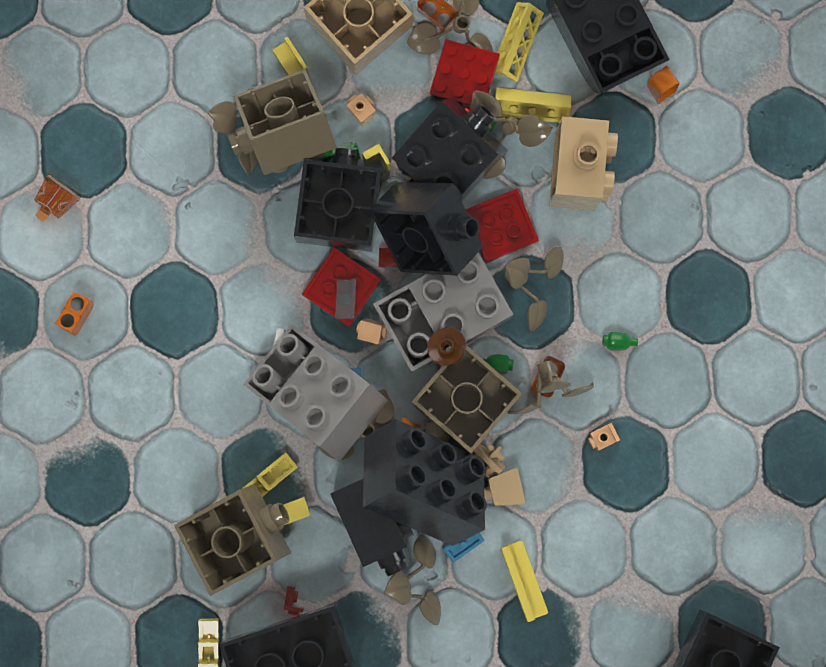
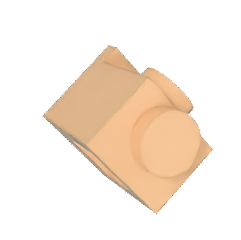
M612 423L589 433L590 438H588L593 449L596 448L597 451L620 441ZM601 434H605L607 436L606 441H601Z

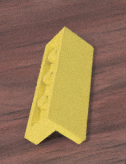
M496 88L495 98L502 106V113L499 116L522 118L526 115H533L542 121L560 123L562 116L570 117V95Z
M520 540L501 547L526 621L530 622L537 617L548 614L523 541Z

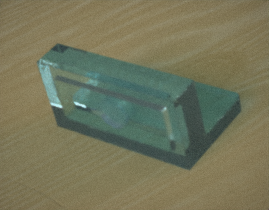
M356 279L337 280L336 319H355Z

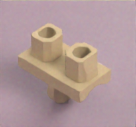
M480 443L472 455L478 456L488 464L485 474L488 478L496 474L499 475L506 467L501 462L504 458L499 452L502 447L499 445L495 449L490 444L486 448Z

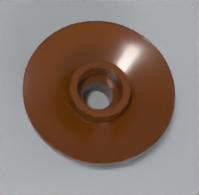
M446 327L439 329L429 339L428 354L439 365H452L458 362L464 355L466 340L463 334L455 328ZM448 346H452L450 351H446Z

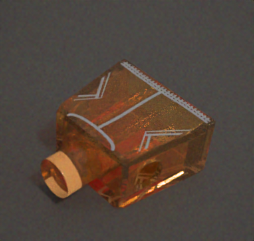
M48 173L34 199L41 206L35 216L45 222L50 214L59 219L81 197Z

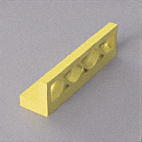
M516 3L497 52L500 54L495 74L504 75L514 82H518L544 12L530 3ZM534 12L536 17L534 22L531 23L530 16ZM528 29L529 35L528 38L525 40L523 34L524 31ZM521 46L522 53L521 56L518 57L517 49ZM512 64L515 65L514 74L509 72Z

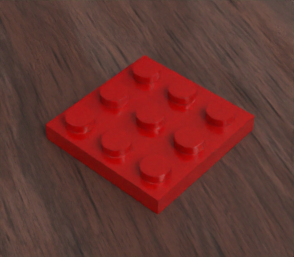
M445 39L429 94L444 99L453 98L459 103L471 106L474 91H482L489 94L500 54Z
M518 189L465 209L467 214L476 218L479 223L478 237L483 245L481 253L486 263L539 242Z
M333 248L302 293V296L350 327L381 282V279L336 248Z

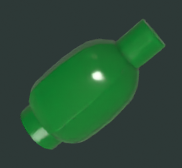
M610 332L608 335H603L602 345L607 347L608 350L623 351L630 346H638V339L630 338L626 333Z
M493 354L487 357V359H483L499 374L513 371L514 360L510 359L507 355Z

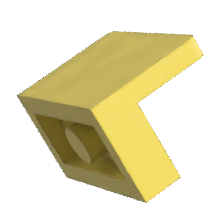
M287 36L284 38V43L272 50L288 75L306 69L308 74V67Z
M379 144L362 153L366 166L381 160L386 171L391 170V163Z

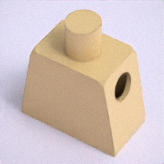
M513 468L487 479L489 487L484 488L485 500L492 498L493 506L526 504L518 468Z

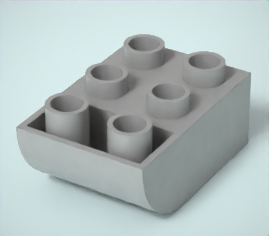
M479 253L475 255L457 276L426 274L373 304L411 372L434 362L428 354L427 347L429 339L439 329L446 327L457 329L463 334L466 344L509 321L514 315ZM448 346L446 351H450L452 346Z
M292 324L243 384L339 462L388 402L371 384Z

